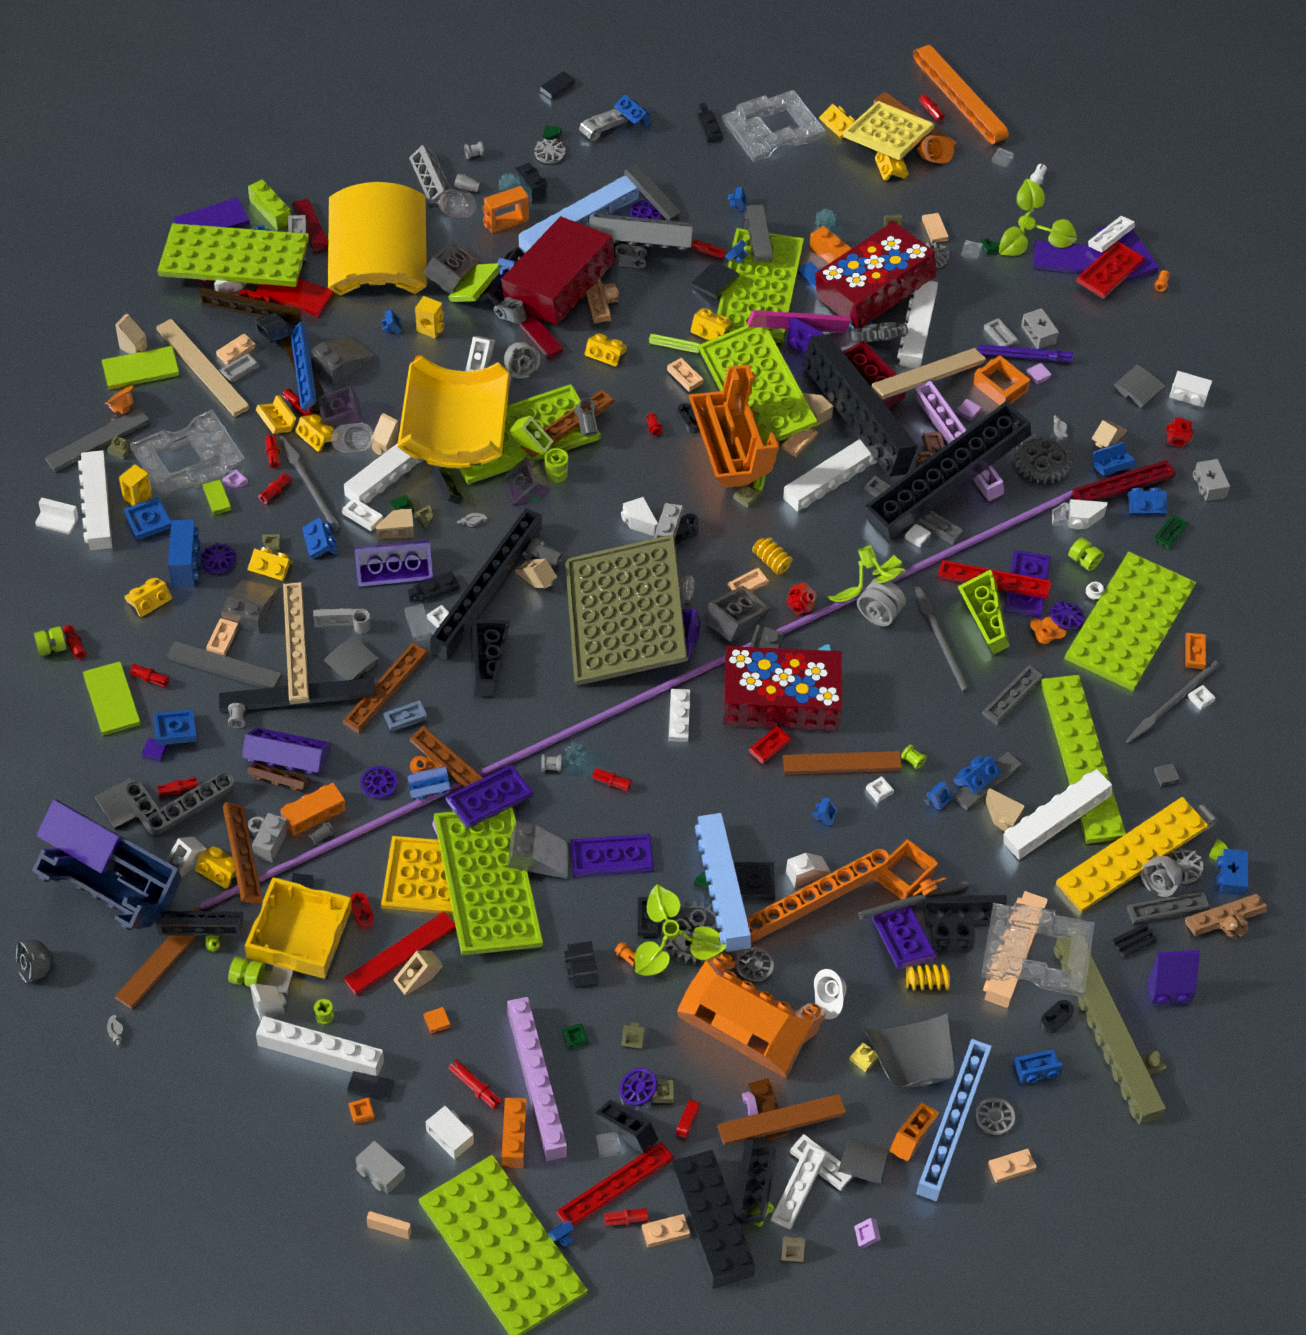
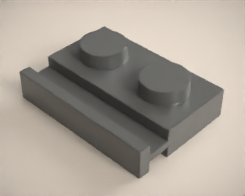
M757 624L750 647L779 648L783 633L767 627H760Z

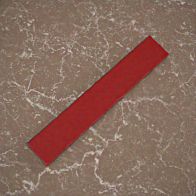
M942 560L938 578L966 583L992 569ZM992 570L998 590L1044 599L1049 597L1052 587V581Z
M442 912L345 976L344 982L355 995H358L409 961L416 951H424L456 929L454 922L445 912Z
M661 1141L558 1209L556 1214L562 1222L570 1221L572 1226L575 1227L671 1163V1161H674V1156Z

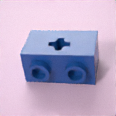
M1223 849L1221 856L1217 857V868H1220V874L1218 873L1217 885L1220 886V893L1244 896L1248 888V851Z

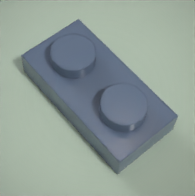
M419 700L385 712L384 718L390 731L393 732L427 720V714Z

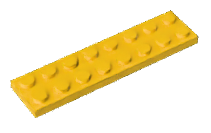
M1181 797L1056 880V885L1082 913L1139 875L1144 870L1142 867L1147 861L1156 856L1169 855L1208 828V824Z

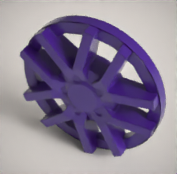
M646 200L636 202L630 208V217L660 220L661 213L656 208H651V205H654Z
M216 543V545L206 547L205 551L201 554L203 567L215 574L228 572L235 566L237 561L235 550L226 543Z
M1063 600V602L1057 601L1050 609V617L1053 622L1064 629H1078L1085 620L1083 609L1080 610L1077 604L1067 603L1066 600Z
M374 766L363 773L360 784L363 793L369 796V798L385 799V797L393 795L397 788L398 780L395 772L390 768ZM378 770H383V774H378Z
M646 1068L634 1069L622 1079L620 1095L629 1105L643 1106V1104L651 1102L652 1097L658 1090V1080ZM637 1073L636 1079H633L631 1076ZM628 1079L632 1081L630 1085L625 1084Z

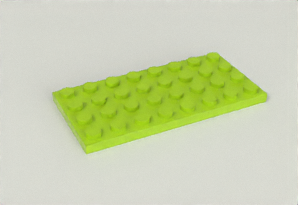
M172 223L157 272L158 276L296 287L309 237L306 233Z
M736 228L733 246L743 239L747 244L743 249L749 255L745 258L741 255L744 259L741 263H738L734 257L728 264V268L738 272L740 277L722 293L717 315L725 316L732 321V325L727 329V333L748 325L747 322L753 310L790 311L804 238L769 233L772 262L754 263L748 230ZM768 328L773 340L776 343H783L786 329Z
M746 325L698 345L699 351L720 391H723L728 367L749 365L751 372H754L755 382L752 383V394L749 396L748 404L750 410L752 409L754 412V421L758 424L759 435L763 438L764 442L763 446L767 445L770 433H773L775 440L779 442L818 425L817 419L768 328L749 327Z
M570 384L507 405L502 456L481 465V463L472 464L468 468H459L466 483L471 484L544 459L545 454H539L532 458L521 448V445L512 437L509 431L518 419L530 415L544 429L574 409L581 400L573 386ZM579 427L549 447L547 451L554 448L567 451L601 439V434L597 429L598 433L596 435L584 437L581 436Z
M1128 551L1065 654L1064 659L1134 691L1193 591L1196 582Z
M513 807L468 829L455 812L434 813V822L461 955L542 947L543 940L528 873L524 870L508 868L511 833L516 823Z
M493 1155L419 1198L420 1205L509 1335L525 1334L588 1294L584 1284L549 1237L544 1227Z

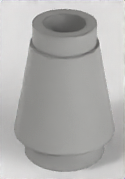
M458 173L454 186L459 190L478 192L480 183L463 173L462 175Z

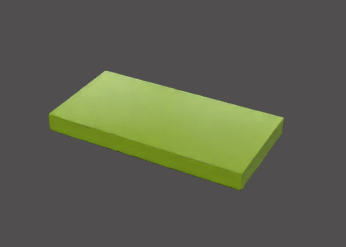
M172 346L102 359L109 390L180 376Z
M120 661L83 671L102 736L141 725Z

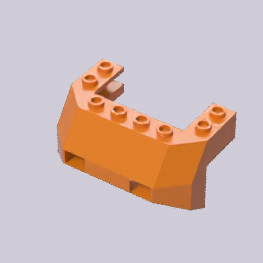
M749 365L728 367L723 391L688 395L715 477L723 488L746 486L772 471L774 463H776V454L779 451V442L775 440L773 433L769 434L767 445L763 446L764 442L763 438L759 435L758 424L754 421V412L752 409L750 410L748 400L752 394V383L755 382V374L751 372Z
M720 953L707 959L687 988L677 1010L679 1018L787 1079L803 1043L817 1034L826 1012L822 1011V1008L814 1003H808L795 1011L788 1003L772 998L773 996L769 992L760 991L754 988L755 985L751 982L738 979L735 973L728 971L737 965V962L733 961V958L728 954Z

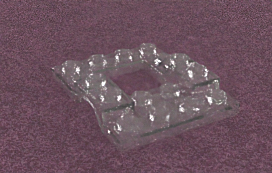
M794 90L771 98H767L766 95L738 104L735 111L722 115L723 123L753 162L769 157L781 145L791 143L794 146H799L826 136V130ZM787 110L800 126L793 130L788 126L771 132L762 118Z
M213 410L196 416L186 428L179 431L170 432L162 430L130 444L131 451L142 468L149 473V479L161 498L193 485L196 489L202 487V484L216 481L229 475L230 469L245 463L244 456ZM191 444L201 461L169 474L157 453L168 448L173 452Z
M993 903L981 977L1000 981L1019 978L1032 981L1041 989L1084 997L1095 923L1055 915V910L1014 903V907ZM1030 932L1071 940L1066 971L1048 968L1047 963L1026 959Z

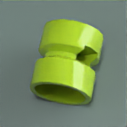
M559 448L550 449L545 454V477L554 483L564 481L568 476V454Z
M1081 537L1073 544L1068 556L1076 562H1080V565L1090 572L1101 562L1104 552L1096 546L1092 547L1091 542Z
M60 626L50 628L49 632L43 630L34 633L40 657L51 654L52 650L55 652L67 650ZM54 638L55 642L50 644L49 639Z
M235 956L229 970V983L238 985L245 983L247 987H250L252 984H261L265 963L254 960L249 963L248 959Z

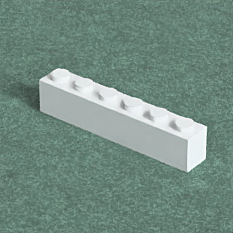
M929 281L911 294L914 298L910 297L909 308L911 310H907L906 315L908 323L905 324L908 326V333L905 336L902 335L900 346H903V348L898 350L897 359H900L899 366L913 369L921 367L937 295L938 282Z
M859 439L784 487L783 499L798 512L803 508H807L815 500L821 499L829 491L835 490L843 482L849 481L857 473H862L871 464H876L877 461Z
M397 443L344 484L345 496L350 500L355 498L363 504H367L377 494L382 493L386 487L395 483L399 477L408 473L412 467L422 462L423 459L419 457L415 459L397 447Z
M103 450L81 453V460L78 461L79 471H82V475H79L80 485L84 487V489H80L81 499L85 500V503H81L82 513L86 514V518H82L83 527L87 529V532H84L85 544H89L90 551L113 548Z
M1097 769L1092 773H1087L1082 780L1076 784H1071L1063 793L1055 795L1049 803L1039 806L1036 812L1030 816H1025L1014 827H1009L1003 834L1004 845L1020 860L1112 795V784Z
M263 1016L256 1032L258 1046L352 1073L356 1071L379 1076L384 1063L382 1049Z

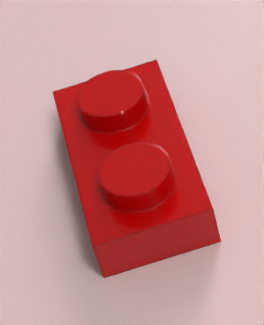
M776 726L751 746L749 753L764 764L788 745L791 738Z

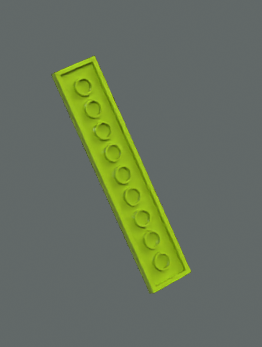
M1079 675L1042 679V690L1069 784H1076L1082 780L1084 775L1092 773L1096 769L1110 782ZM1113 788L1110 797L1079 818L1086 844L1115 841L1126 834Z

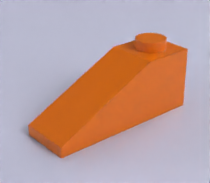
M921 1102L897 1132L890 1152L901 1159L909 1161L926 1137L940 1112Z

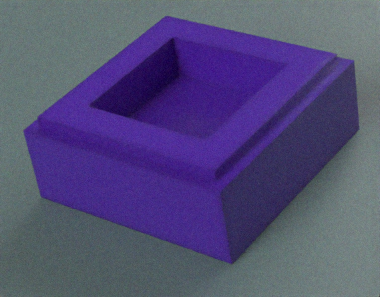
M148 738L141 753L142 757L161 762L168 745H157L156 739Z

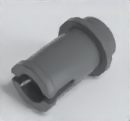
M329 822L323 823L322 827L309 834L308 837L313 845L316 846L328 836L332 837L335 830Z

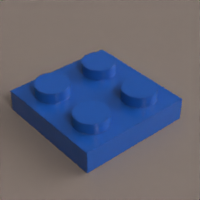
M158 497L123 509L124 515L137 540L171 528V521Z
M193 709L153 713L157 745L197 741Z

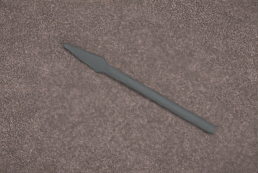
M280 436L288 462L297 469L328 522L331 523L335 532L339 531L341 527L301 464L300 455L283 436Z
M915 582L914 588L920 610L927 616L962 692H968L969 687L933 613L934 607Z
M1214 660L1153 715L1145 718L1128 737L1126 743H1130L1154 727L1156 721L1220 666L1218 661Z

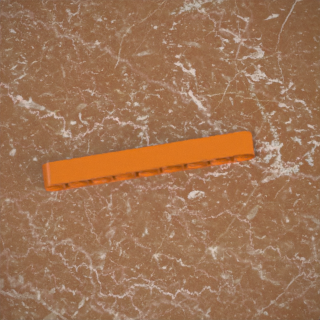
M931 45L914 50L913 56L918 65L991 144L1009 137L1006 126Z
M883 849L874 850L747 917L751 944L884 874L889 869L888 853ZM877 860H883L884 862H883V863H877L876 861H877ZM860 869H865V870H867V871L864 872V873H861V872H859L858 870H860ZM847 878L849 881L843 882L841 879ZM826 887H828V888H831L832 890H830V891H824L823 889L826 888ZM807 897H813L814 899L811 900V901H809V900H806L805 898H807ZM795 906L796 909L790 910L788 907ZM773 915L779 916L777 919H771L770 917ZM754 925H760V926H761V927L758 928V929L752 928V926H754Z

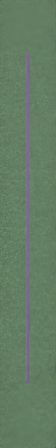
M1072 490L906 568L904 574L897 576L891 582L894 583L1073 498ZM861 594L847 601L834 602L776 631L782 632L783 635L856 601ZM751 642L741 647H750ZM725 654L477 771V773L485 777L725 663ZM454 782L450 784V790H447L445 794H428L427 798L409 803L258 875L259 883L460 789L462 786ZM236 885L198 903L200 910L202 911L240 893L239 887Z

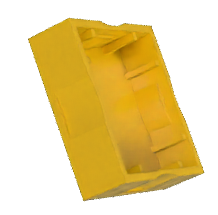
M272 877L263 899L261 912L255 920L245 944L246 958L325 979L352 910L351 897L324 890L306 888L301 884Z

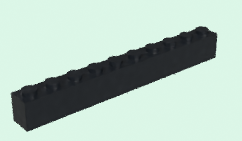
M528 508L524 509L430 638L431 653L446 660L450 657L470 629L472 620L478 618L520 560L531 539L535 538L541 531V514Z

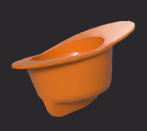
M929 135L917 147L920 156L924 160L934 163H947L954 154V147L951 141L941 136Z
M129 386L119 391L105 404L114 413L120 412L123 415L128 413L130 407L134 404L131 393L134 386Z

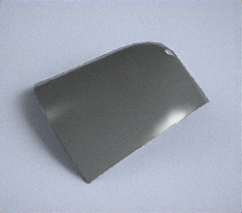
M948 1014L903 1026L883 1029L864 1028L888 1078L895 1086L901 1088H923L946 1081L954 1076V1058Z

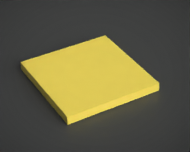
M877 101L843 132V137L900 160L934 129V123Z

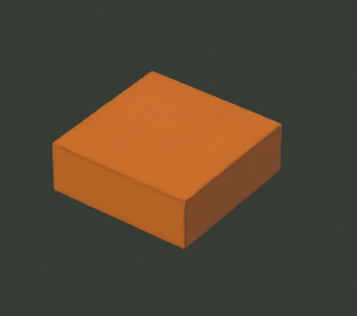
M443 1007L424 1013V1019L431 1034L451 1027Z
M369 1097L348 1103L354 1125L375 1119Z

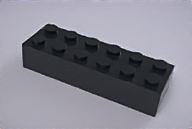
M713 1150L671 1161V1175L712 1289L754 1277L755 1263L738 1217L734 1212V1206Z

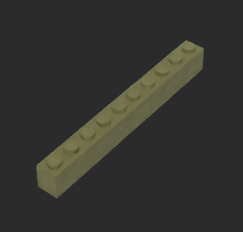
M1077 932L1057 938L1054 954L1062 963V971L1070 980L1071 990L1073 993H1076L1079 999L1080 1009L1086 1013L1087 1023L1096 1034V1042L1104 1051L1105 1061L1107 1064H1110L1113 1070L1114 1080L1119 1082L1121 1086L1122 1096L1130 1105L1132 1117L1136 1118L1139 1125L1161 1119L1166 1108L1081 933Z

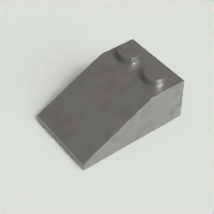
M450 241L432 257L423 273L427 275L428 279L435 281L444 291L451 294L473 267L478 264L479 260L454 241Z
M352 336L324 341L310 350L312 367L333 385L374 358V355Z
M242 579L227 597L221 611L222 619L238 623V629L260 633L278 592V587Z
M741 586L710 602L702 620L731 642L742 636L771 607L746 587Z
M516 821L511 833L508 868L567 879L570 843L537 825Z

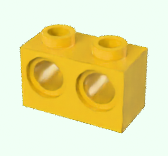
M134 464L119 477L123 500L129 505L134 506L152 498L149 473L144 468Z

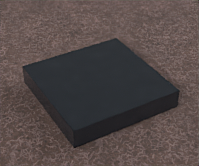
M714 261L691 284L693 288L717 299L740 276L738 272Z
M734 862L742 900L775 901L774 862Z

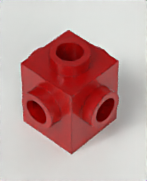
M1175 417L1166 428V433L1168 434L1167 444L1184 448L1193 437L1192 421Z
M806 582L792 586L786 605L797 615L812 611L817 592Z

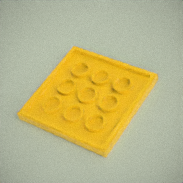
M392 836L381 909L438 914L445 912L446 914L453 915L438 840Z

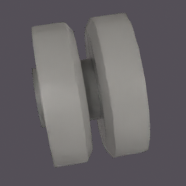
M875 579L857 599V606L862 615L870 622L879 626H889L906 604L905 596L898 586L891 581L877 583Z

